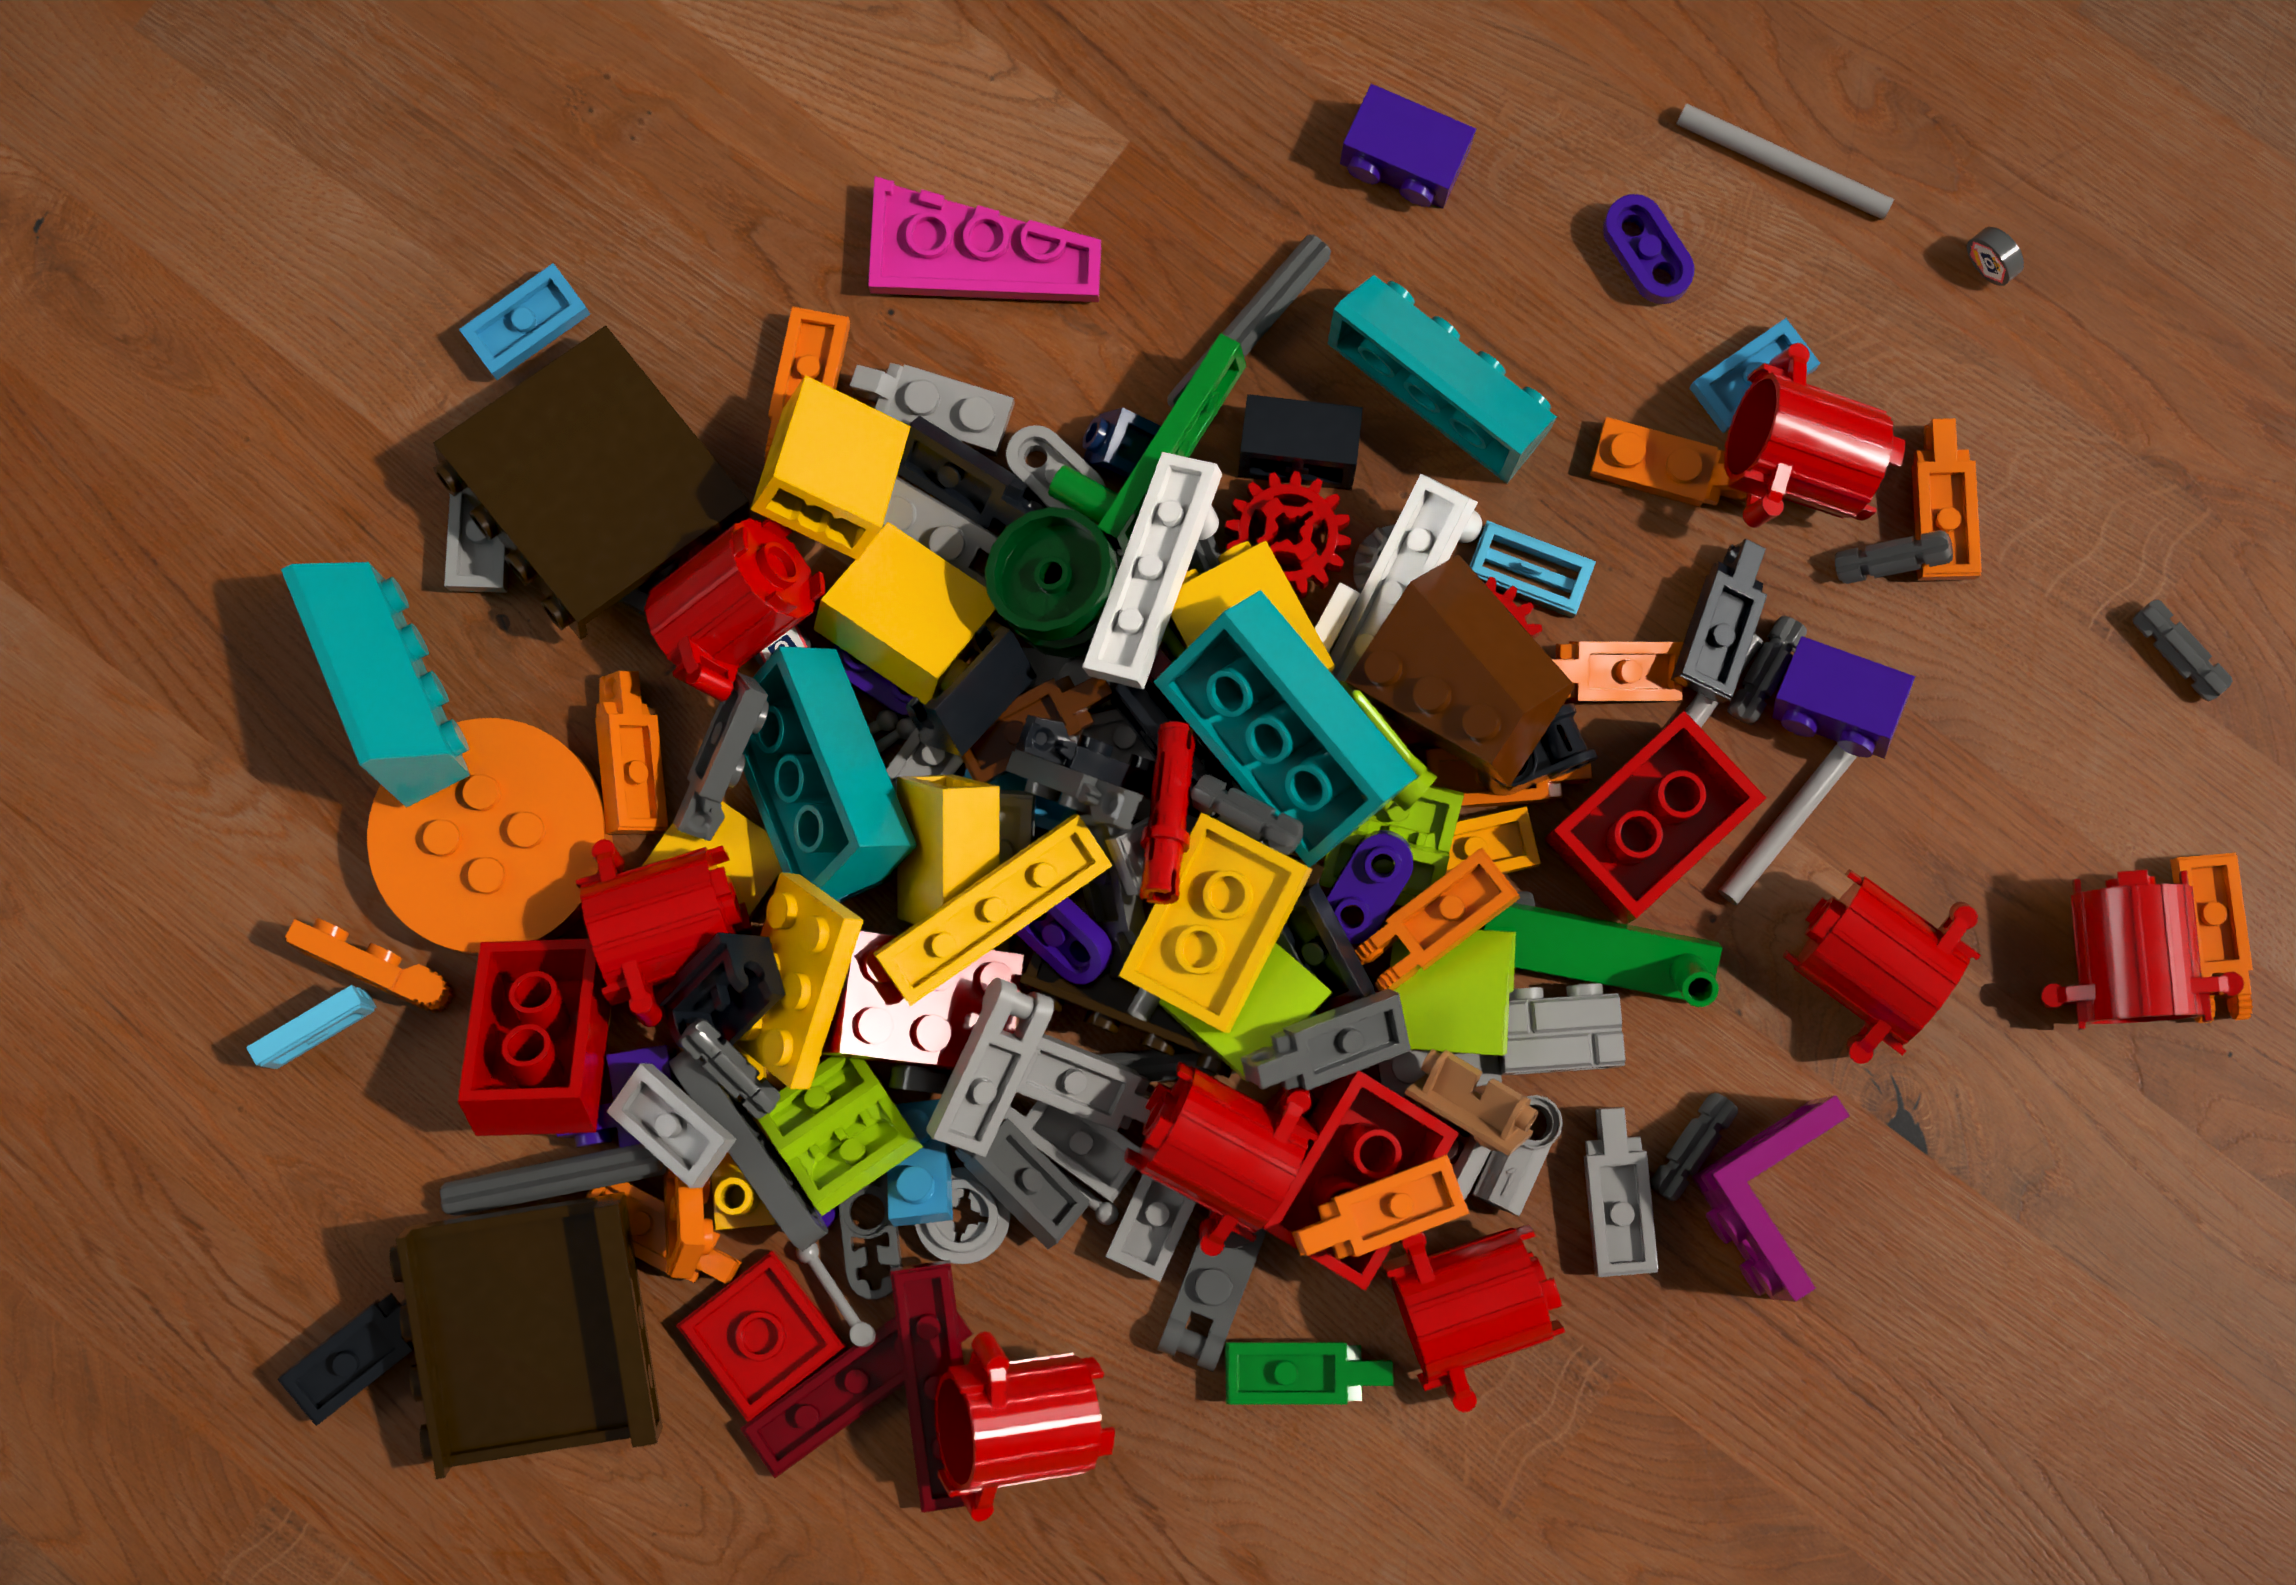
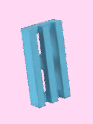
M1487 520L1469 567L1485 584L1489 577L1496 578V590L1505 593L1511 586H1515L1518 589L1515 597L1574 619L1596 561ZM1492 540L1579 572L1576 580L1489 548ZM1484 561L1571 593L1570 598H1565L1482 565Z
M350 985L246 1048L257 1066L278 1069L373 1013L377 1007L366 989L362 990L360 987L355 988V986Z

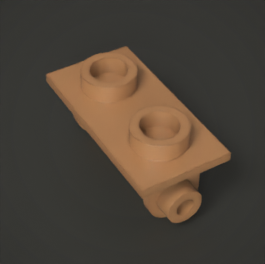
M1432 1049L1421 1066V1070L1426 1074L1409 1086L1404 1093L1421 1103L1422 1108L1432 1116L1441 1120H1449L1471 1133L1475 1141L1481 1146L1493 1151H1501L1508 1156L1532 1136L1533 1130L1530 1127L1538 1114V1110L1530 1106L1531 1099L1494 1078L1488 1082L1483 1095L1476 1092L1474 1089L1482 1071L1453 1055L1448 1050L1441 1054Z

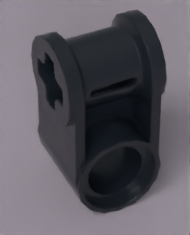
M1571 703L1561 707L1523 765L1521 775L1514 779L1510 787L1477 769L1479 780L1485 789L1496 795L1507 796L1515 794L1547 779L1552 780L1569 774L1598 759L1594 749H1587L1573 717L1577 711L1574 704Z

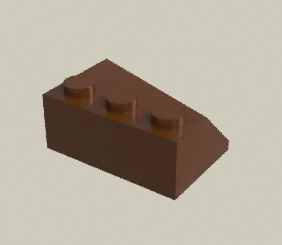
M1460 555L1451 558L1409 583L1345 680L1353 691L1360 690L1380 714L1509 787L1575 687L1572 681Z

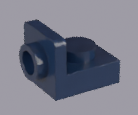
M1123 407L1101 413L1090 422L1085 431L1082 446L1086 451L1083 460L1094 470L1105 468L1128 479L1161 426Z

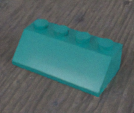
M1375 275L1371 276L1343 298L1334 308L1327 344L1507 484L1550 432L1557 418L1556 415L1550 412V403L1533 388L1525 386L1521 389L1505 377L1506 371L1504 367L1494 357L1483 351H1479L1476 354L1460 342V334L1449 322L1439 316H1433L1431 319L1414 306V298L1401 285L1394 281L1384 283Z
M369 562L290 564L282 568V574L359 765L406 808L470 776L462 756L463 753L469 751L467 740L455 720H447L442 705L449 702L448 695L438 676L433 671L427 672L422 658L429 655V651L416 626L413 623L408 625L402 611L409 608V603L397 580L393 576L385 580Z
M1261 590L1224 611L1154 681L1155 685L1248 795L1275 808L1274 815L1278 816L1281 813H1285L1303 824V838L1294 851L1308 867L1313 866L1418 777Z
M779 646L753 676L768 694L766 701L769 704V710L762 729L756 735L751 734L743 752L745 756L743 772L782 872L802 875L837 900L886 879L918 845L837 650Z

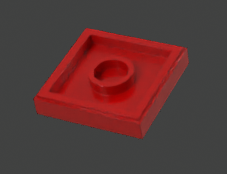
M775 1250L768 1253L676 1325L747 1422L757 1417L846 1347V1344Z

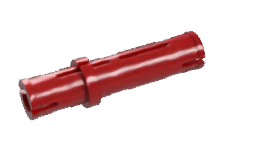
M1165 722L1158 728V749L1154 768L1150 817L1148 819V827L1144 828L1141 833L1140 844L1145 849V860L1139 896L1142 899L1147 898V902L1154 904H1173L1179 900L1181 862L1183 860V853H1186L1190 846V835L1186 831V817L1189 806L1192 763L1197 734L1190 728L1189 724L1183 722Z

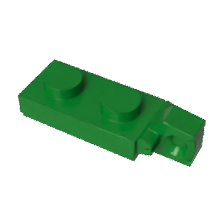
M1226 1342V1404L1348 1405V1401H1362V1386H1393L1394 1383L1393 1361L1362 1360V1345H1347V1342Z

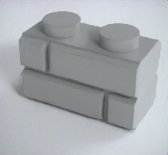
M1601 983L1566 986L1567 997L1544 998L1543 988L1541 987L1514 989L1513 992L1509 993L1507 1054L1503 1056L1498 1055L1501 1076L1610 1069L1625 1066L1619 993L1603 994Z

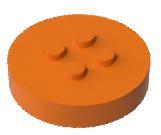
M476 718L457 722L469 746V751L463 753L462 756L470 776L407 808L381 784L378 788L371 807L367 828L368 858L378 890L387 905L406 926L425 939L459 953L479 956L480 942L555 940L583 917L580 900L581 889L577 887L575 880L599 873L598 863L592 855L593 845L601 839H607L613 843V834H606L601 786L590 769L574 752L552 735L539 728L523 722L501 718Z

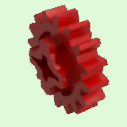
M1294 471L1290 478V483L1281 484L1279 477L1273 472L1269 473L1268 488L1262 490L1253 481L1248 484L1247 493L1251 500L1249 503L1240 499L1233 501L1232 511L1241 519L1226 521L1225 533L1238 538L1226 545V551L1240 543L1249 541V527L1253 518L1257 516L1259 524L1265 532L1263 536L1256 540V544L1252 547L1267 541L1278 563L1290 565L1296 570L1283 572L1291 587H1294L1298 597L1302 599L1306 598L1308 582L1313 581L1322 590L1328 586L1329 579L1325 572L1326 568L1339 573L1342 570L1344 561L1334 552L1348 551L1350 548L1351 538L1338 534L1339 531L1349 526L1350 517L1349 514L1334 515L1333 511L1339 505L1340 497L1336 493L1325 499L1320 496L1322 480L1317 478L1307 488L1301 486L1300 472ZM1290 500L1305 505L1302 507L1283 505L1281 501ZM1324 525L1327 540L1325 549L1321 556H1319L1317 548L1311 542V537L1319 531V527ZM1282 527L1286 532H1291L1294 529L1299 530L1297 544L1294 545L1288 539L1280 543L1276 542L1278 528Z

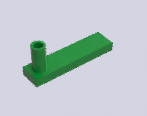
M1222 333L1219 334L1119 493L1064 465L1053 477L1048 495L1099 523L1098 527L1104 533L1107 540L1111 542L1121 556H1124L1161 453L1166 452L1190 457L1246 368L1241 344Z
M1513 903L1480 928V930L1516 931V968L1684 999L1695 1007L1708 1006L1716 999L1719 992L1718 982L1715 978L1723 947L1716 941L1519 903Z

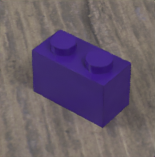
M1370 84L1344 140L1340 164L1346 166L1352 176L1363 182L1377 184L1380 181L1399 189L1400 194L1406 200L1416 205L1428 207L1434 204L1444 208L1470 152L1476 128L1374 84Z
M1801 636L1776 696L1772 718L1781 721V725L1794 734L1804 737H1813L1815 734L1837 741L1838 746L1849 754L1864 758L1871 757L1873 754L1885 758L1908 701L1915 676Z

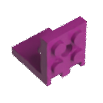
M1836 1095L1808 1101L1700 1170L1696 1175L1691 1176L1712 1210L1706 1213L1710 1225L1725 1244L1731 1241L1734 1242L1745 1259V1262L1740 1264L1739 1268L1748 1284L1759 1296L1766 1292L1770 1299L1796 1302L1815 1290L1816 1287L1747 1182L1848 1118L1850 1115Z

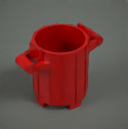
M1802 343L1792 344L1775 356L1769 364L1764 363L1748 374L1747 381L1752 382V385L1746 390L1733 415L1725 442L1723 467L1729 477L1728 487L1746 493V508L1743 512V519L1752 528L1760 527L1780 515L1784 509L1782 499L1842 519L1843 517H1851L1860 521L1869 519L1876 513L1877 508L1867 504L1871 502L1882 479H1884L1888 464L1898 468L1902 466L1906 440L1893 436V421H1891V417L1886 413L1887 411L1807 384V362L1810 358L1808 348Z
M748 518L738 524L735 523L707 546L700 543L685 553L680 559L678 569L649 591L650 594L644 611L646 612L647 622L651 630L650 633L666 655V658L676 665L677 668L673 671V677L720 702H724L732 694L733 682L735 681L738 668L813 613L816 601L825 595L824 575L818 571L812 576L811 569L806 564L795 545L786 538L793 532L792 529L769 518L763 522Z
M601 839L592 847V855L598 863L599 873L575 881L577 887L581 889L582 911L592 949L607 984V987L601 988L602 993L611 1006L629 1001V1007L640 1023L646 1027H654L661 1021L662 1011L656 1003L653 986L670 981L718 932L738 934L751 930L752 925L746 903H739L730 877L727 876L724 866L719 868L717 864L730 861L723 845L712 849L703 847L623 872L625 867L623 857L610 840Z
M1848 869L1845 875L1855 883L1839 900L1832 896L1828 901L1823 897L1818 901L1805 918L1810 923L1805 931V935L1809 939L1801 953L1796 957L1786 950L1783 958L1794 965L1793 969L1865 1021L1858 1034L1851 1036L1846 1043L1851 1059L1858 1064H1865L1872 1059L1874 1049L1881 1041L1903 1056L1907 1051L1903 1048V1045H1906L1942 1007L1959 983L1970 963L1971 957L1975 960L1979 959L1981 955L1961 940L1965 932L1977 924L1978 914L1966 902L1954 903L1949 910V916L1937 929L1866 876L1861 877L1851 869Z
M2148 870L2117 872V878L2106 880V888L2082 892L2081 880H2072L2073 895H2070L2079 986L2062 987L2059 984H2049L2044 987L2041 993V1002L2046 1008L2051 1010L2059 1009L2063 1005H2075L2078 1031L2085 1030L2086 1024L2142 1023L2202 1017V1023L2212 1021L2210 996L2220 995L2224 998H2233L2243 990L2244 980L2236 972H2226L2218 977H2202L2193 886L2189 885L2187 870L2180 871V884H2156L2155 877L2148 876Z
M1178 1062L1176 1069L1179 1079L1171 1089L1158 1082L1144 1108L1151 1112L1143 1129V1135L1146 1137L1140 1152L1138 1153L1127 1148L1124 1160L1126 1163L1136 1167L1145 1176L1211 1210L1209 1218L1203 1220L1199 1227L1200 1247L1206 1255L1216 1256L1223 1251L1224 1241L1232 1231L1252 1242L1255 1241L1257 1237L1255 1233L1269 1222L1283 1202L1299 1172L1308 1147L1309 1139L1316 1141L1318 1131L1314 1122L1301 1116L1311 1106L1309 1090L1306 1091L1300 1087L1288 1090L1284 1088L1285 1092L1273 1109H1270L1193 1066L1189 1067Z
M1528 1224L1518 1228L1511 1227L1428 1256L1425 1250L1426 1237L1423 1232L1399 1240L1404 1247L1405 1255L1382 1262V1268L1385 1270L1388 1278L1391 1279L1399 1311L1422 1373L1417 1374L1424 1391L1446 1384V1393L1455 1409L1464 1413L1473 1410L1477 1403L1476 1395L1468 1384L1465 1369L1553 1340V1336L1565 1333V1329L1559 1320L1551 1321L1548 1312L1562 1306L1553 1277L1546 1278L1537 1256H1533L1532 1251L1527 1252L1523 1240L1535 1237L1533 1229Z
M984 1331L977 1334L972 1340L973 1350L969 1364L948 1367V1372L940 1376L935 1394V1429L944 1469L938 1470V1477L949 1497L960 1496L971 1518L976 1522L985 1521L993 1514V1502L997 1487L1085 1474L1086 1471L1096 1467L1095 1464L1098 1457L1112 1455L1115 1429L1113 1427L1101 1428L1096 1387L1092 1379L1104 1378V1372L1094 1357L1079 1358L1074 1353H1065L1009 1361L994 1335Z

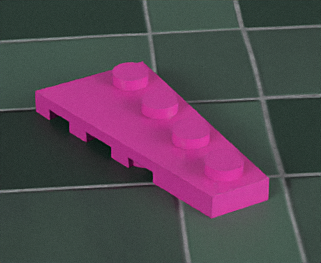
M874 177L868 285L871 294L1099 302L1100 239L1033 220L1028 222L1002 216L1000 211L979 205H977V208L945 200L944 195L921 189V192L895 186L894 181Z

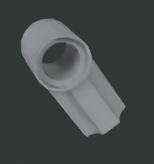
M1538 1095L1527 1097L1531 1099L1530 1106L1540 1110L1546 1118L1547 1127L1543 1136L1536 1141L1527 1139L1510 1156L1501 1151L1491 1150L1471 1192L1472 1196L1517 1217L1520 1216L1550 1147L1561 1134L1563 1125L1562 1115L1556 1104L1548 1098Z

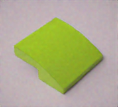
M1431 785L1405 812L1395 802L1386 811L1379 810L1325 855L1324 870L1319 880V885L1328 888L1333 886L1355 847L1364 836L1374 831L1388 830L1402 836L1408 842L1413 854L1412 874L1394 903L1400 906L1406 905L1445 875L1450 858L1449 852L1464 798L1463 792ZM1379 854L1373 858L1371 865L1378 873H1388L1394 868L1395 862L1391 856Z
M1478 930L1425 971L1420 968L1413 977L1394 990L1400 995L1411 1050L1431 1051L1434 1049L1440 1052L1448 1050L1455 1053L1501 1056L1507 1054L1509 993L1514 991L1516 931ZM1399 938L1392 946L1390 967L1396 965L1410 954Z
M1275 943L1230 1033H1224L1162 999L1158 1003L1195 1039L1209 1046L1246 1081L1241 1057L1263 1047L1273 1046L1271 1035L1278 1031H1283L1284 1027L1308 1019L1330 996L1332 991Z
M840 1056L829 1057L817 1066L810 1090L785 1087L779 1091L780 1099L776 1107L770 1113L758 1119L821 1216L923 1147L864 1059Z

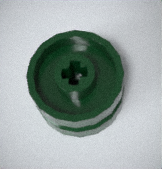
M1049 507L1027 512L1006 526L991 547L985 567L987 595L999 615L1014 628L1015 632L1026 643L1041 653L1062 658L1084 655L1088 653L1122 558L1097 524L1076 510Z

